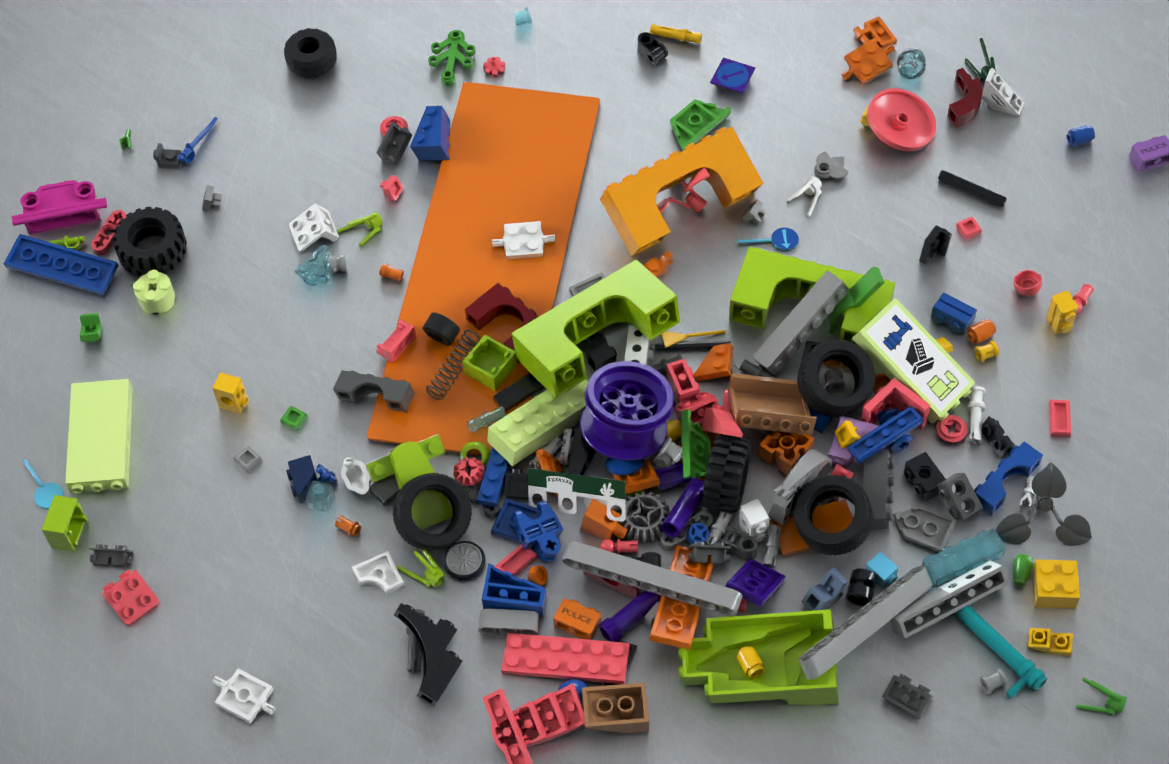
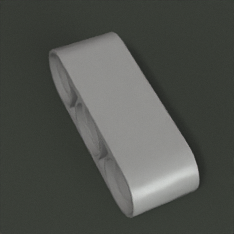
M483 609L480 612L478 631L484 635L507 636L508 633L537 635L539 614L528 610Z

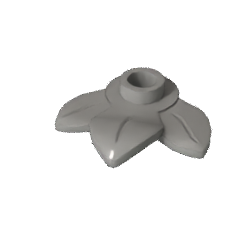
M825 151L817 156V165L814 169L817 177L840 179L848 174V170L843 168V156L830 158Z

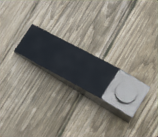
M579 424V426H575L572 433L573 443L568 474L584 476L596 450L584 439Z

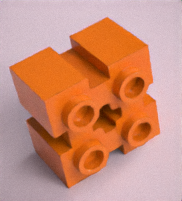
M773 431V437L768 434L759 445L758 457L770 465L773 462L777 463L778 470L788 475L802 456L809 450L814 449L815 438L807 434Z

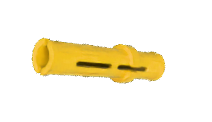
M651 24L650 34L677 39L684 43L687 41L700 44L702 41V33L691 32L685 28L682 30Z

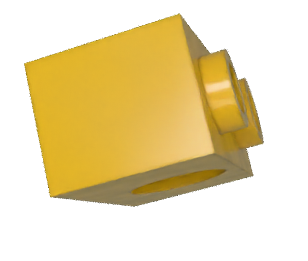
M220 372L212 387L218 406L221 409L240 414L243 407L245 408L248 403L242 379Z

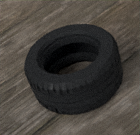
M840 339L827 340L814 347L802 361L798 370V389L804 401L807 402L806 404L819 414L822 413V415L831 417L846 416L855 412L870 397L875 385V369L869 356L858 345ZM833 360L846 365L854 377V391L850 395L840 397L824 390L819 383L817 375L818 367L821 363Z
M427 473L413 478L399 490L394 500L392 516L394 517L395 528L405 542L407 541L411 546L421 550L433 551L449 547L463 537V534H465L470 525L472 508L470 498H468L469 495L457 480L444 474ZM424 490H434L442 493L451 504L452 519L449 526L439 534H429L422 531L412 518L411 507L414 499Z
M825 475V477L821 476L816 478V480H812L807 486L803 487L804 489L800 491L801 493L796 498L793 517L799 534L811 549L821 554L837 556L856 550V548L860 547V544L862 545L866 541L873 526V511L867 494L856 481L842 475ZM830 497H841L855 506V515L852 523L845 530L838 533H825L813 526L812 516L815 508L822 501Z

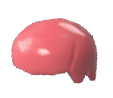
M1032 270L1021 271L1014 276V288L1020 295L1033 296L1042 287V277Z

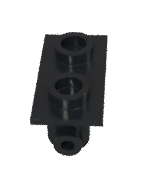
M988 416L982 424V433L1001 459L1007 451L1008 453L1011 452L1015 444L1008 435L1004 436L1005 431L1000 426L999 421Z

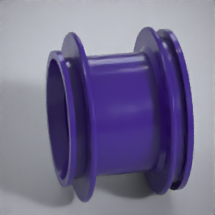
M630 361L607 364L592 375L585 390L586 408L583 410L580 418V429L587 443L599 453L618 460H640L655 454L666 441L668 432L666 421L670 418L674 405L673 391L667 379L657 370L647 365Z

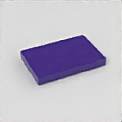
M750 558L732 576L725 587L740 592L743 596L742 598L762 607L782 585L786 576Z

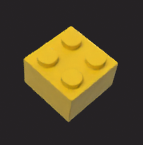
M1036 559L1032 569L1034 607L1076 609L1080 599L1077 561Z

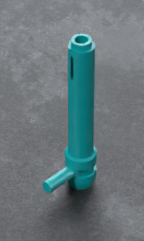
M969 605L956 612L957 617L1016 671V675L1020 679L1006 692L1009 698L1012 699L1025 685L1037 691L1046 683L1048 678L1045 676V673L1041 669H1037L1033 661L1027 660Z

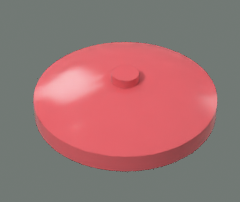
M899 88L882 90L874 96L868 106L867 118L872 131L882 142L894 149L901 151L920 150L927 146L935 135L936 119L931 108L922 98L910 91Z

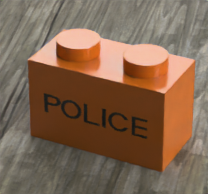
M566 598L563 599L553 617L555 628L587 640H593L599 628L598 625L602 622L601 613L592 607H584L578 601Z

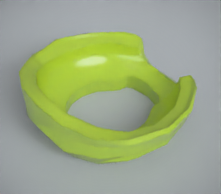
M478 441L469 442L461 449L460 460L465 459L471 449H477L481 452L482 464H488L491 452L485 444Z

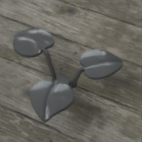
M1051 462L1037 473L1032 480V490L1036 494L1037 503L1034 504L1029 519L1026 521L1023 514L1014 513L1005 517L995 530V536L1011 544L1024 543L1031 536V528L1028 525L1032 522L1037 509L1044 512L1049 510L1053 512L1060 524L1055 533L1061 542L1068 545H1081L1092 538L1089 522L1083 516L1078 514L1069 515L1063 522L1055 510L1053 498L1062 497L1067 486L1062 472Z

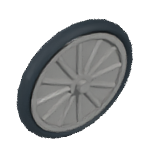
M459 541L446 550L443 557V565L452 577L470 579L482 571L486 559L484 551L479 545L471 541Z

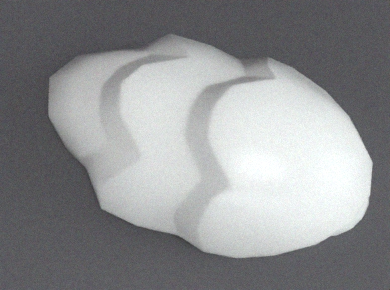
M350 457L346 458L343 461L341 477L346 487L351 492H356L361 496L367 495L370 491L371 478L365 464Z

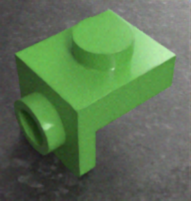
M99 314L80 315L82 327L79 336L81 342L100 340L102 326Z

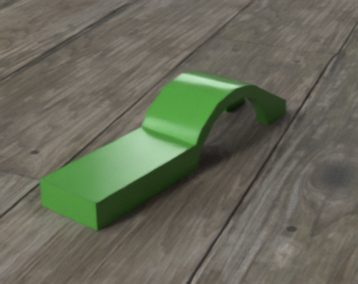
M872 267L849 289L845 298L827 315L824 321L828 327V333L832 334L838 328L837 324H835L837 316L847 309L861 306L885 283L878 267Z

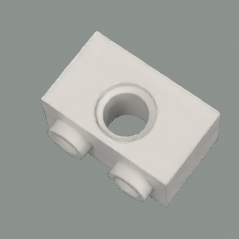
M759 499L740 506L739 515L741 530L743 533L753 536L757 543L768 537L769 516Z

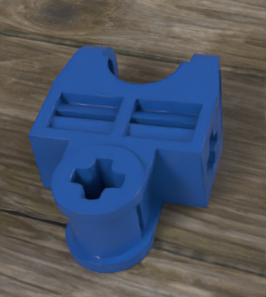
M545 501L537 503L538 519H530L525 514L523 515L520 510L513 512L516 534L524 550L534 547L542 561L552 562L555 560L561 548V543L557 537H560L563 527L549 504Z

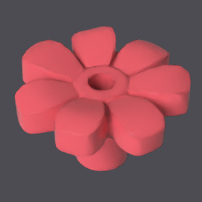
M500 57L487 59V62L483 64L485 73L490 74L492 72V76H498V72H504L505 62H501Z

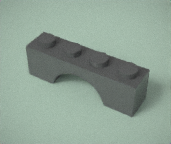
M342 370L333 388L340 400L355 403L364 395L380 393L384 395V401L389 409L407 412L415 395L414 390L407 381H396L388 377H376L372 374L365 375L352 370Z

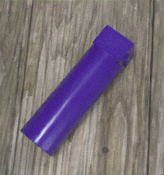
M696 478L690 480L686 489L661 525L666 535L670 537L679 536L699 503L703 501V481Z
M646 590L643 591L611 618H606L598 625L603 637L611 642L620 640L623 637L622 635L644 618L657 602L660 603L662 595Z

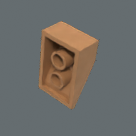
M645 682L582 688L585 729L620 733L649 732Z

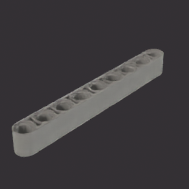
M576 541L569 542L562 560L565 565L727 616H736L743 597L740 592L734 589Z
M917 566L908 571L801 655L798 661L807 679L811 680L821 676L929 590L933 583L925 566Z

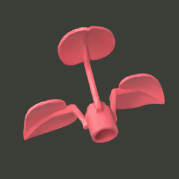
M701 168L691 178L688 185L685 181L681 182L685 187L684 192L689 191L685 198L686 203L670 197L668 199L665 198L657 205L660 213L664 211L670 202L685 206L687 209L691 207L697 213L700 212L707 201L697 194L692 187L710 177L707 170Z

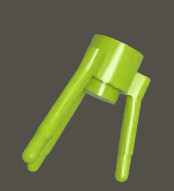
M374 212L369 216L348 222L347 226L338 229L337 232L340 233L365 223L368 229L373 230L359 243V246H362L376 232L381 230L380 226L383 225V220L378 212Z
M427 550L422 551L432 566L417 551H414L416 557L427 568L424 573L426 579L399 565L397 566L398 570L419 580L428 588L431 585L433 587L439 586L445 579L444 572L438 567Z

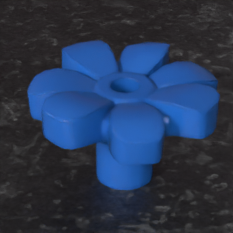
M318 464L316 472L320 474V477L316 482L321 486L326 481L336 483V474L333 471H329L323 465Z

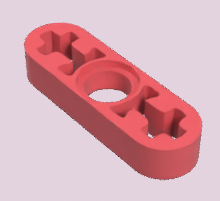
M116 210L112 212L91 242V247L96 255H105L114 244L113 235L115 233L112 235H105L108 230H115L116 225L119 226L120 218H126L124 211Z

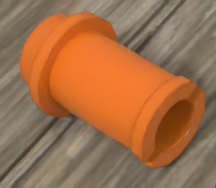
M382 264L379 275H382V278L388 277L400 282L403 278L404 270L390 267L389 264Z
M340 515L338 519L341 521L336 520L335 527L348 532V535L351 537L358 536L361 531L359 523L356 521L352 522Z

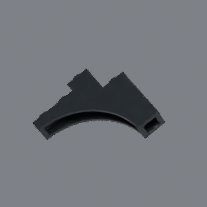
M401 603L394 616L401 620L412 632L419 645L423 659V678L416 696L434 707L463 661L459 659V655L455 652L445 650L458 629L455 628L452 622L442 620L441 618L435 625L431 618L425 615L421 616L415 612L412 606Z

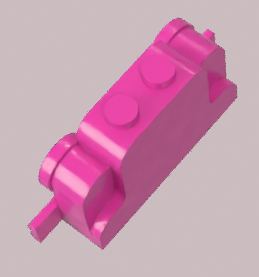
M68 180L40 186L36 192H27L21 197L20 203L23 207V214L12 216L13 226L25 224L28 233L34 234L100 221L99 209L107 208L106 197L97 199L94 185L89 181L78 183L76 180Z

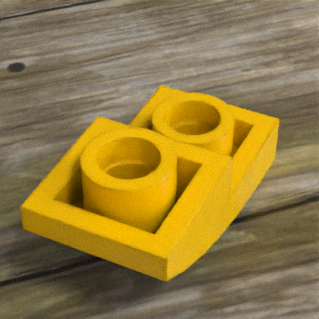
M1030 628L1028 648L1049 654L1072 656L1073 634L1052 633L1051 629Z

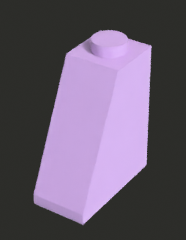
M842 415L838 424L839 427L844 421H851L853 426L857 427L856 433L861 438L879 427L875 424ZM835 435L828 457L832 459L833 467L838 464L847 469L856 459L847 448H841Z

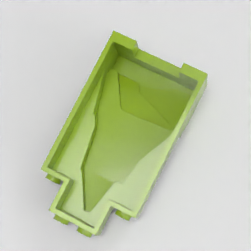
M831 609L706 618V626H703L704 637L693 638L690 650L679 648V659H682L683 666H679L680 679H684L686 686L705 685V696H709L711 704L774 699L787 701L788 705L839 704L837 664L833 665L821 676L809 680L798 661L801 655L834 630ZM745 646L754 647L764 664L763 668L765 671L757 678L751 679L747 676L736 659L738 651Z

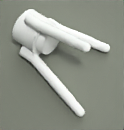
M810 177L800 189L787 199V202H790L795 197H799L803 192L808 195L814 194L807 214L810 217L818 196L822 193L820 190L822 182L817 177Z

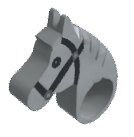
M815 449L805 453L789 472L786 479L774 489L775 495L771 500L773 505L768 514L769 518L785 526L793 516L794 504L798 494L801 493L800 491L812 480L828 475L832 466V459Z

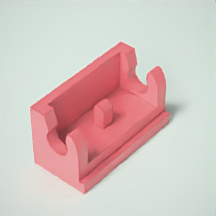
M399 320L397 329L383 344L379 343L376 346V353L392 363L416 337L414 326L403 320Z

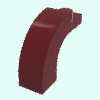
M964 68L956 71L955 83L965 97L949 104L947 115L956 128L974 119L980 109L983 93L980 80L978 78L972 80L970 74L966 73Z

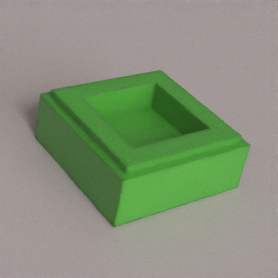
M290 406L280 419V422L297 431L307 418V413Z

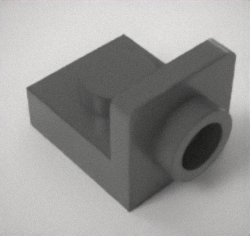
M158 143L157 149L153 152V158L156 160L158 167L179 168L181 161L177 157L182 151L164 149L162 143Z

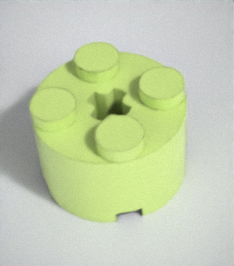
M150 270L133 285L134 293L141 309L148 314L157 312L163 314L170 310L175 303V292L167 275L157 270Z

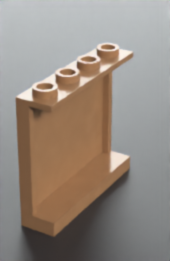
M731 373L728 394L732 415L738 427L813 435L817 418L810 415L807 402L804 401V398L801 396L802 394L799 392L798 381Z

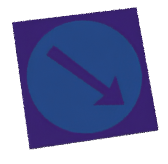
M723 57L710 83L743 94L756 67Z

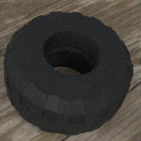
M316 28L299 30L285 43L284 56L287 66L291 72L301 77L317 78L324 75L333 68L337 59L336 47L332 37L328 33Z

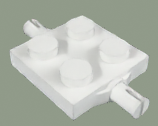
M541 221L504 224L505 233L503 239H492L493 247L504 246L507 260L543 257L544 243L555 242V234L544 236L541 230Z
M239 668L227 681L218 676L212 681V684L222 688L221 694L215 701L216 706L250 724L261 710L270 715H273V712L276 710V707L266 703L274 690L273 687Z

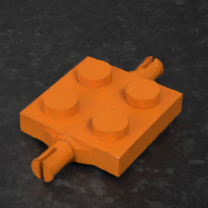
M871 39L844 56V60L849 65L850 70L841 74L842 78L846 81L854 75L863 85L867 84L893 68V64L887 55L895 51V47L890 44L882 49L874 39Z

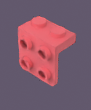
M128 569L119 576L120 580L115 584L110 582L102 588L104 592L100 594L105 601L109 602L126 625H130L159 602L138 571H130Z

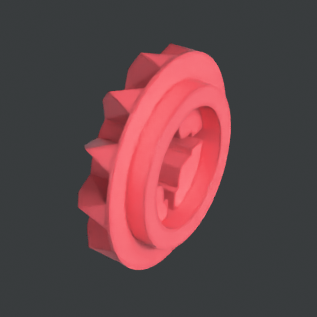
M398 116L388 117L380 124V133L385 137L392 122L397 123L402 129L403 127L408 129L406 120Z
M948 415L943 421L937 422L936 431L938 437H941L944 442L948 441L953 444L954 442H961L963 438H966L968 427L962 418ZM955 425V432L953 431L948 434V430Z
M467 456L463 460H458L453 470L455 480L464 486L477 484L482 480L485 473L481 460L479 461L475 457L468 458ZM467 466L471 469L470 476L466 472Z

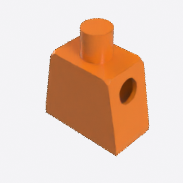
M593 499L584 514L580 530L600 539L610 540L613 534L624 539L629 528L618 524L619 521L608 519L607 506ZM610 509L611 514H612L614 517H620V516H621V515H620L619 513H617L616 511Z

